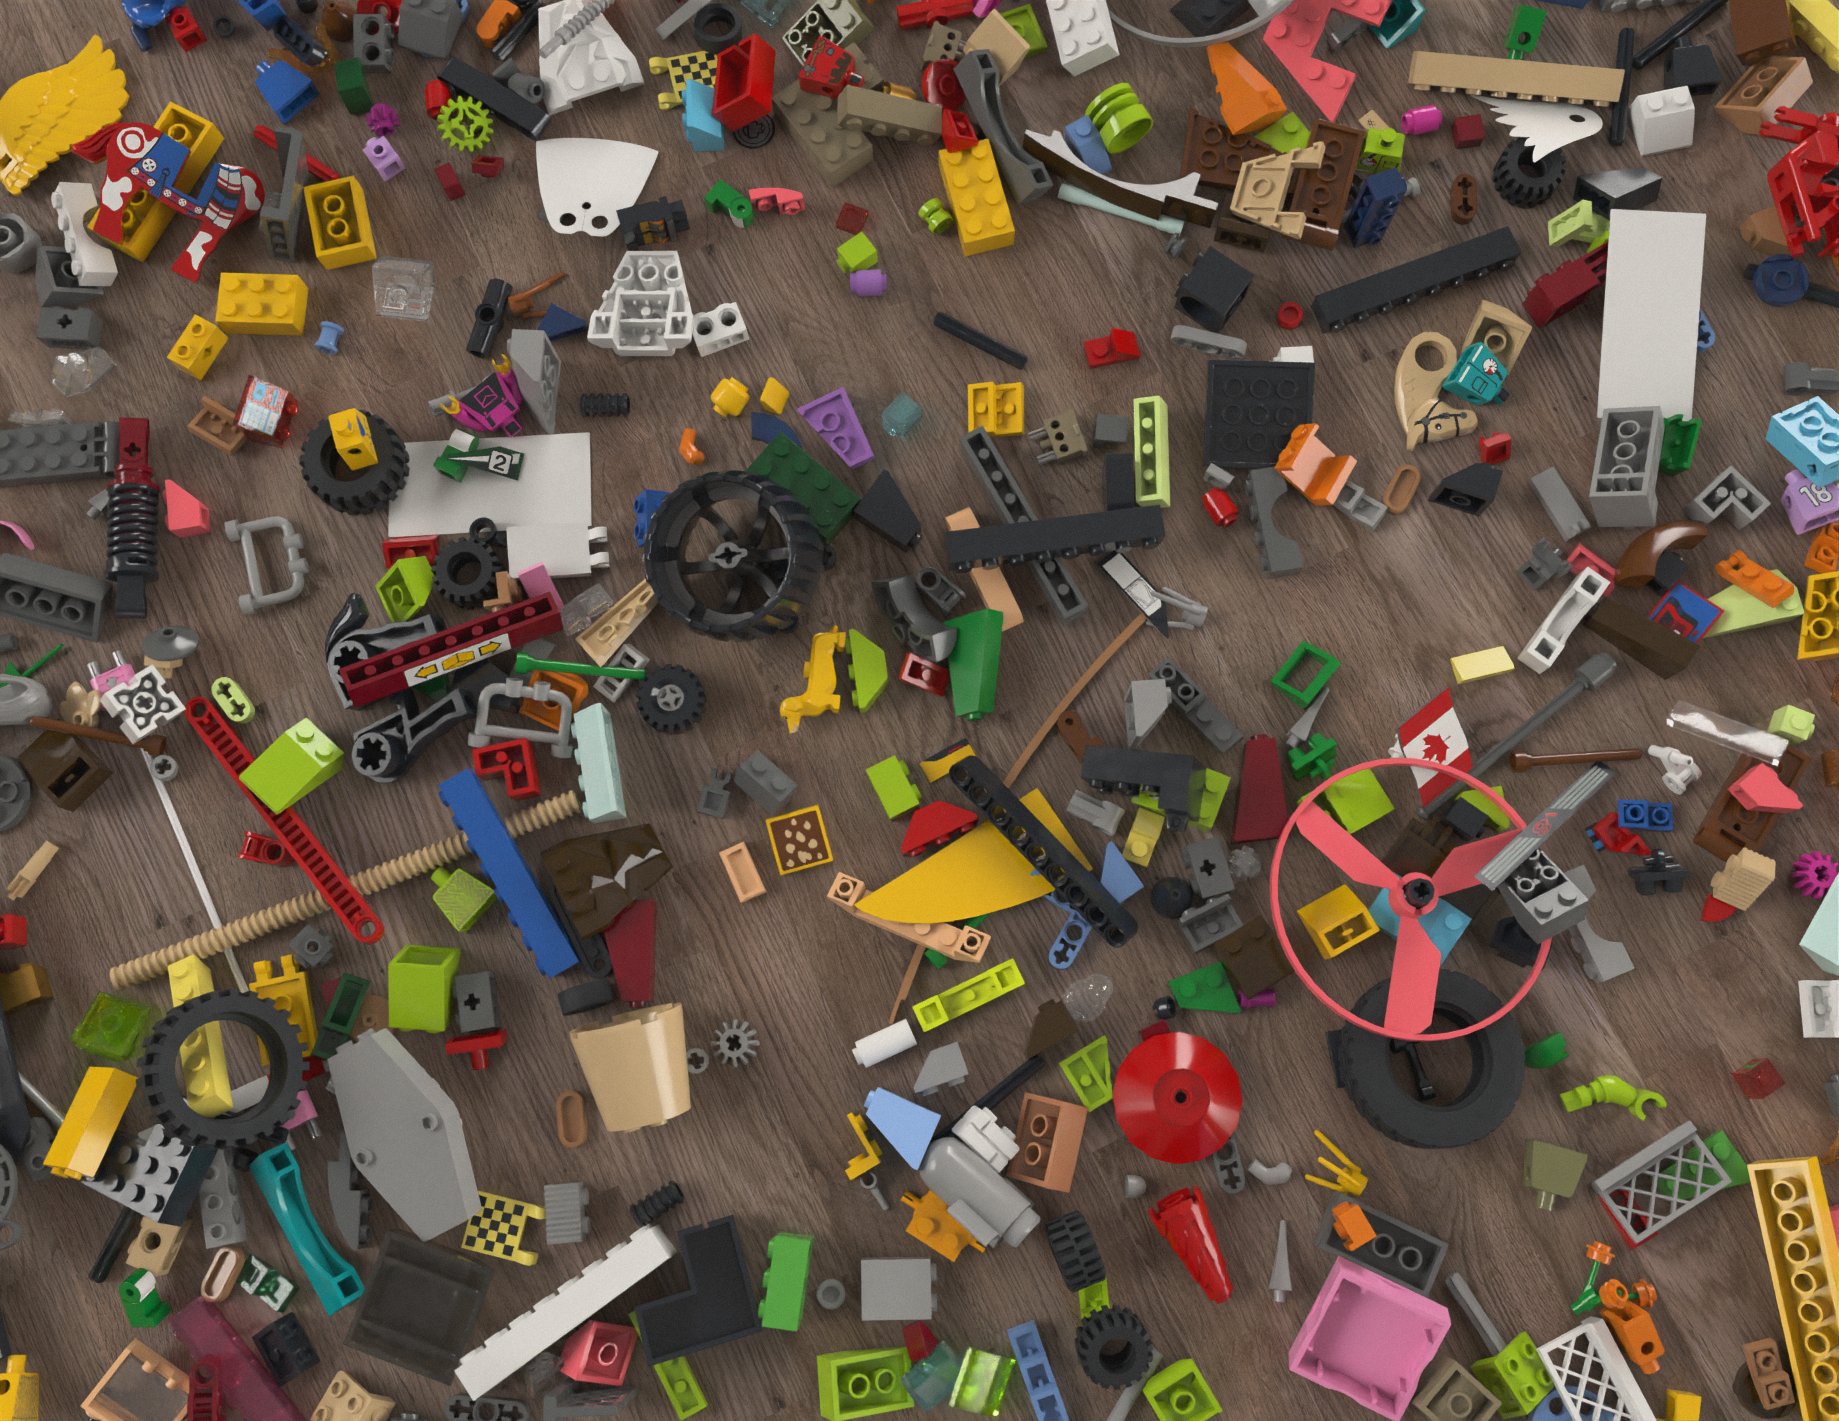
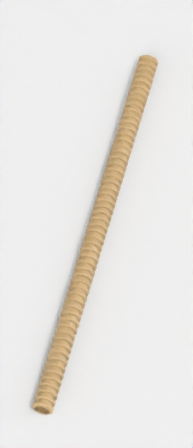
M570 790L567 795L562 793L560 798L555 796L552 801L547 799L544 804L539 802L536 807L529 806V810L521 809L520 813L513 812L511 817L506 815L502 821L514 839L517 838V834L522 836L527 830L532 832L535 827L540 829L543 824L548 826L551 821L556 823L558 818L563 820L566 815L571 817L574 812L579 814L582 807L576 792ZM465 831L464 835L456 834L454 839L449 837L446 842L441 840L438 845L433 843L430 848L425 846L423 851L418 849L415 851V854L410 852L407 854V857L402 855L399 857V860L392 859L391 863L384 862L381 867L376 865L374 870L369 868L366 870V873L361 871L358 873V876L353 874L350 876L351 883L362 896L363 894L370 895L372 891L378 892L380 887L385 889L388 887V884L393 886L396 884V881L401 883L404 881V878L411 879L412 875L419 876L420 872L427 873L429 868L434 870L437 865L442 867L445 862L450 864L453 859L458 861L461 856L468 857L469 853H472L466 843L469 838ZM318 889L317 892L312 890L309 892V895L304 893L300 898L294 897L292 901L286 900L284 904L278 903L276 907L270 906L268 911L265 909L260 910L259 914L255 912L252 913L251 917L244 916L243 920L237 919L235 923L229 922L226 924V927L221 925L218 927V930L213 928L210 930V933L203 932L202 936L195 935L193 939L188 938L185 940V943L180 941L177 943V946L172 944L168 948H162L160 952L154 951L152 955L146 954L144 958L139 957L135 961H128L127 965L120 964L119 968L113 967L110 969V980L118 991H122L126 987L130 988L134 984H140L142 980L148 981L150 977L156 978L159 974H166L168 965L193 954L199 960L200 957L205 959L208 957V954L213 956L216 954V951L223 952L225 948L231 949L233 945H240L241 941L246 943L249 941V938L254 940L257 938V935L262 937L266 932L272 933L274 929L280 930L282 925L287 927L290 925V922L295 924L298 922V919L303 921L306 919V916L313 917L315 913L321 914L323 910L329 911L331 906Z

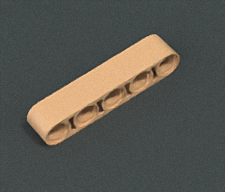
M970 507L945 517L949 531L980 527ZM983 567L972 568L969 574L986 609L1003 612L1002 632L1023 623L1022 613L1000 567L992 570H984Z

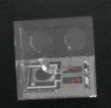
M382 256L372 266L376 316L427 322L435 287L433 261Z

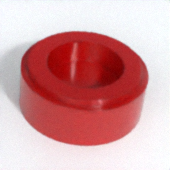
M1294 302L1282 304L1276 314L1278 325L1286 330L1296 329L1303 320V309Z

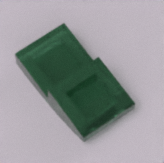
M250 1254L244 1262L243 1268L236 1280L251 1295L259 1296L276 1312L281 1313L285 1312L300 1289L291 1279L254 1254Z

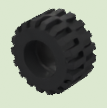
M1518 137L1516 141L1513 139L1505 147L1493 169L1495 173L1492 179L1493 182H1496L1495 190L1501 191L1499 196L1502 199H1509L1508 203L1511 205L1517 203L1520 208H1524L1526 204H1528L1529 208H1532L1537 203L1539 205L1545 203L1555 192L1566 172L1567 166L1564 165L1566 158L1560 155L1562 152L1561 148H1557L1540 160L1533 162V151L1536 145L1524 146L1526 140L1530 137ZM1524 164L1533 167L1539 173L1540 178L1526 176L1521 172L1518 165Z
M465 537L458 538L459 542L457 543L453 540L447 542L449 547L445 549L442 546L439 550L442 554L440 557L435 555L433 560L437 564L432 566L431 572L435 575L432 579L434 584L437 585L436 588L446 599L459 608L463 609L465 606L468 610H474V605L479 609L483 608V601L493 600L492 597L495 594L498 596L496 573L505 571L502 567L504 564L492 548L482 540L479 542L476 538L470 537L469 541H467ZM470 562L481 563V573L476 581L469 585L457 584V574L465 564Z
M1075 1210L1045 1222L1044 1230L1053 1256L1067 1288L1072 1293L1105 1280L1106 1271L1101 1255L1081 1212Z
M1113 1304L1112 1309H1109L1107 1305L1101 1306L1102 1310L1098 1312L1093 1309L1090 1311L1091 1317L1087 1318L1084 1316L1081 1320L1083 1327L1078 1326L1076 1330V1352L1087 1377L1090 1376L1093 1383L1097 1385L1100 1382L1102 1388L1108 1389L1110 1385L1113 1386L1114 1390H1120V1385H1126V1388L1131 1387L1133 1380L1139 1382L1143 1378L1141 1373H1147L1150 1369L1148 1362L1153 1360L1151 1352L1153 1346L1150 1337L1136 1313L1132 1314L1131 1309L1127 1307L1121 1310L1120 1305ZM1123 1338L1128 1340L1124 1349L1115 1355L1108 1356L1099 1353L1102 1346L1111 1339Z

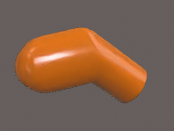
M684 428L679 447L680 454L687 463L701 465L704 461V454L694 446L697 432L693 429Z

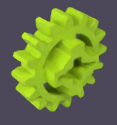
M458 96L457 103L449 99L448 107L442 106L440 109L443 115H438L437 121L442 123L438 125L437 131L444 132L441 141L449 140L448 148L452 149L454 146H457L459 154L462 153L463 149H467L470 155L473 153L474 147L480 152L483 148L482 143L488 145L490 139L487 136H492L494 131L489 128L493 124V119L486 118L489 110L482 111L480 109L482 102L480 101L476 105L472 104V97H469L467 102H463L462 97ZM456 111V119L448 121L449 116ZM462 120L465 121L466 125H470L468 132L464 125H460ZM482 129L481 135L474 140V132Z

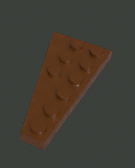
M1190 108L1179 179L1195 172L1201 174L1198 185L1235 190L1243 162L1275 154L1277 157L1288 153L1284 152L1282 154L1272 149V145L1246 133L1233 135L1229 128L1219 124L1220 121L1212 117L1211 119L1198 114L1199 111ZM1300 168L1293 169L1286 198H1292Z

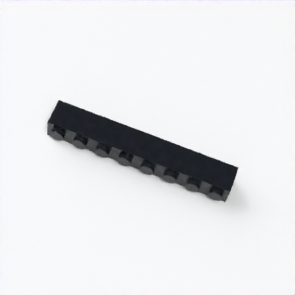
M1509 226L1316 295L1311 308L1322 333L1324 334L1329 331L1336 333L1346 328L1348 324L1354 322L1361 324L1378 313L1386 315L1400 305L1410 306L1416 303L1419 298L1428 296V298L1435 297L1442 293L1444 289L1450 287L1457 289L1474 278L1476 280L1484 279L1493 271H1506L1515 265V261L1521 252Z
M1160 505L948 531L945 532L943 541L948 571L967 573L972 568L983 567L984 570H992L1003 564H1009L1014 567L1021 566L1026 561L1036 560L1037 563H1046L1051 561L1052 558L1057 557L1070 560L1079 557L1080 554L1089 553L1090 556H1099L1105 554L1106 551L1116 550L1118 553H1124L1135 547L1153 549L1161 544L1166 535Z

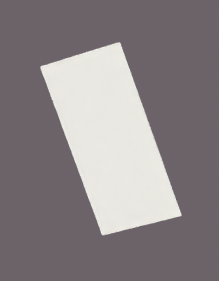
M1611 209L1597 418H1602L1603 410L1607 408L1660 406L1663 418L1683 414L1682 421L1692 419L1706 214Z
M589 432L515 436L511 438H479L477 450L501 446L524 453L518 481L469 466L460 483L441 475L433 466L437 457H441L446 446L449 444V440L404 443L406 446L405 450L408 452L410 459L406 465L410 468L409 476H404L403 478L406 482L404 489H398L396 492L398 497L394 501L389 500V537L469 533L472 522L482 517L491 519L498 531H506V527L581 522H587L588 526L592 525ZM483 528L480 532H491V528Z

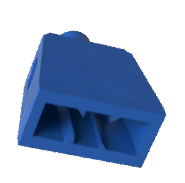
M283 60L277 61L273 66L267 61H262L256 67V72L260 77L256 79L255 84L283 124L287 123L320 94L308 77Z

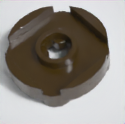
M1747 1361L1741 1365L1737 1371L1732 1389L1738 1397L1740 1404L1749 1413L1762 1419L1785 1417L1794 1409L1798 1395L1797 1391H1795L1793 1373L1786 1365L1781 1363L1782 1370L1789 1375L1795 1403L1766 1410L1762 1405Z

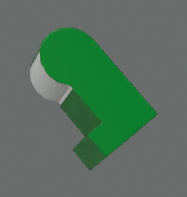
M721 179L704 197L706 208L711 212L715 213L720 209L730 216L733 223L740 228H745L752 224L754 214L749 200Z
M457 428L452 433L449 444L446 446L441 457H437L433 466L441 475L461 483L469 466L447 460L448 454L477 450L479 437Z
M137 1268L119 1285L121 1301L132 1328L156 1327L171 1312L168 1301L161 1302L155 1288V1277L144 1268Z

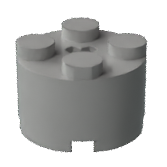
M0 212V268L11 274H19L36 263L37 248L42 246V242L37 232L17 214H4Z

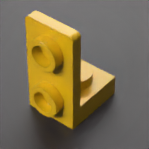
M851 1112L847 1117L869 1154L865 1158L863 1153L848 1161L850 1167L845 1172L849 1179L853 1180L881 1162L879 1156L883 1153L875 1139L869 1141L864 1131L868 1130V1127L860 1114L855 1116Z

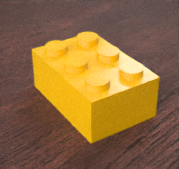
M354 176L303 187L316 257L326 270L377 259L364 191Z
M221 273L215 322L227 334L303 336L309 288L298 275Z

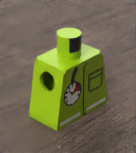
M1385 128L1383 130L1368 129L1364 135L1355 171L1378 174L1396 167L1398 172H1400L1405 135L1396 133L1392 128Z

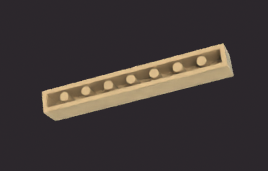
M1413 51L1408 83L1415 84L1414 89L1430 90V86L1435 85L1441 86V92L1455 93L1457 87L1466 88L1465 94L1481 95L1482 90L1492 91L1491 96L1507 97V92L1517 93L1516 98L1532 100L1534 94L1543 95L1542 101L1558 102V97H1567V103L1583 104L1584 99L1594 100L1593 105L1609 107L1610 101L1619 102L1625 70Z

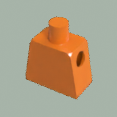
M1629 1300L1626 1301L1627 1305L1623 1309H1618L1617 1307L1608 1308L1607 1306L1600 1309L1599 1312L1621 1353L1640 1366L1644 1374L1657 1372L1660 1366L1656 1358L1663 1355L1665 1350L1649 1313Z

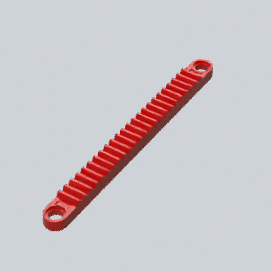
M200 696L190 699L185 705L184 714L203 741L352 935L358 941L367 945L377 943L383 937L384 925L369 903L365 901L364 897L358 892V889L351 883L345 872L327 852L326 848L320 843V840L314 835V832L303 821L292 805L276 815L239 780V776L256 758L210 701ZM200 705H205V714L196 718L194 710ZM366 923H374V933L369 937H364L362 935V927Z

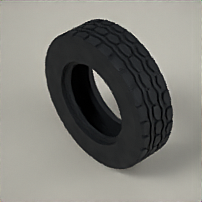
M1439 968L1433 1013L1447 1018L1460 1030L1483 1021L1503 1007L1502 1001L1492 991L1487 990V987L1475 979H1469V976L1457 971L1450 972L1449 969ZM1391 977L1367 990L1366 994H1363L1354 1004V1008L1350 1010V1013L1383 1028ZM1509 1011L1486 1027L1464 1035L1472 1054L1471 1077L1463 1093L1456 1100L1443 1107L1422 1104L1411 1098L1398 1085L1389 1064L1388 1050L1391 1038L1367 1031L1346 1019L1344 1021L1346 1024L1342 1027L1339 1039L1341 1044L1338 1046V1061H1340L1341 1065L1339 1070L1342 1082L1344 1081L1346 1093L1350 1101H1353L1355 1104V1109L1362 1118L1368 1120L1367 1123L1376 1131L1382 1132L1383 1136L1395 1142H1401L1402 1145L1414 1148L1445 1149L1471 1144L1473 1141L1477 1142L1488 1136L1490 1131L1494 1132L1504 1122L1503 1119L1508 1118L1516 1106L1514 1103L1521 1094L1523 1088L1521 1084L1525 1078L1526 1067L1524 1065V1045L1521 1043L1522 1037Z

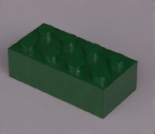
M782 432L773 439L746 469V472L763 475L772 481L780 483L800 499L808 508L810 516L817 523L820 531L818 534L820 540L827 545L833 541L854 517L853 510L861 501L858 495Z

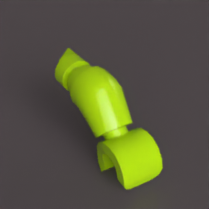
M1616 1075L1596 1077L1594 1082L1588 1083L1587 1088L1582 1085L1560 1094L1562 1105L1567 1112L1590 1106L1592 1101L1595 1103L1602 1101L1604 1103L1612 1102L1628 1107L1631 1114L1642 1121L1646 1118V1115L1642 1112V1104L1645 1100L1650 1099L1652 1104L1659 1108H1666L1667 1106L1665 1099L1660 1094L1644 1088L1635 1089Z

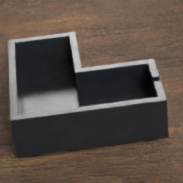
M181 1095L186 1104L188 1105L187 1096ZM223 1113L212 1119L225 1120L234 1117ZM161 1124L154 1126L148 1141L132 1133L115 1130L94 1177L82 1176L80 1182L157 1223L182 1227L218 1149L199 1150L197 1146L186 1147L181 1145L180 1139L176 1137L168 1138L163 1134L165 1128Z
M734 1215L707 1222V1229L703 1228V1224L676 1231L690 1289L634 1306L648 1367L763 1331L761 1320L758 1318V1309Z

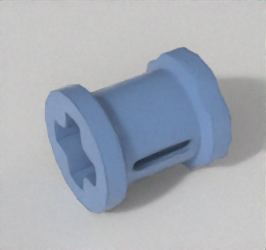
M322 321L320 325L322 328L319 340L315 342L314 348L325 354L336 355L338 352L336 346L339 336L343 335L344 329L335 323Z

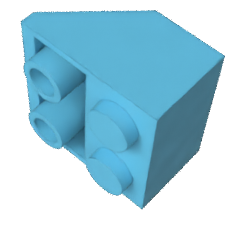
M686 79V90H682V102L686 113L682 114L683 128L686 130L687 142H692L694 152L723 151L724 124L712 116L714 88L692 79Z

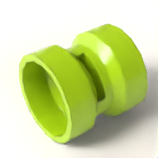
M933 198L926 202L918 212L920 218L929 224L928 228L933 235L943 233L954 221L950 213L944 211L943 204L938 198Z

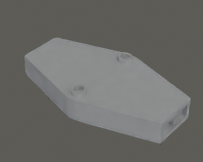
M372 1028L357 1036L359 1042L353 1044L352 1040L337 1047L336 1051L338 1054L327 1059L351 1158L366 1179L423 1242H426L469 1220L482 1210L459 1112L454 1102L387 1028L376 1033Z

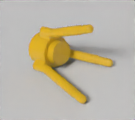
M1315 1130L1314 1134L1347 1167L1341 1170L1331 1162L1319 1157L1318 1162L1339 1175L1337 1182L1340 1185L1309 1174L1305 1175V1179L1345 1195L1350 1193L1358 1197L1364 1190L1368 1178L1360 1173L1361 1168L1353 1164L1319 1130Z

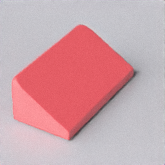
M1579 542L1566 559L1569 561L1568 565L1572 564L1570 571L1577 575L1588 566L1607 579L1610 584L1602 593V595L1607 597L1616 587L1614 585L1616 567L1582 542Z

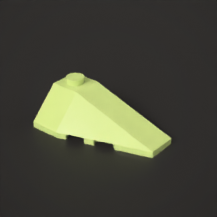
M1778 569L1770 570V572L1794 585ZM1731 585L1707 599L1724 610V612L1703 638L1794 620L1805 614L1797 587L1794 585L1793 595L1772 608L1736 585Z

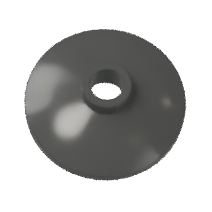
M166 626L148 634L142 642V649L144 654L150 659L156 661H175L192 654L199 645V637L191 628L185 626Z

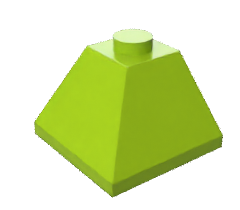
M426 556L398 559L375 585L392 623L409 622L425 605L434 584L432 577L435 576L431 572L432 567L429 565Z

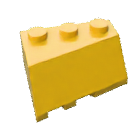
M1839 571L1810 575L1807 579L1804 602L1805 614L1802 617L1797 660L1819 661L1839 658Z

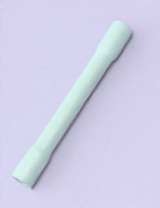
M1062 183L1058 194L1059 199L1078 205H1086L1156 227L1158 230L1171 234L1176 232L1181 234L1185 222L1167 215H1160L1159 220H1155L1113 205L1082 189Z

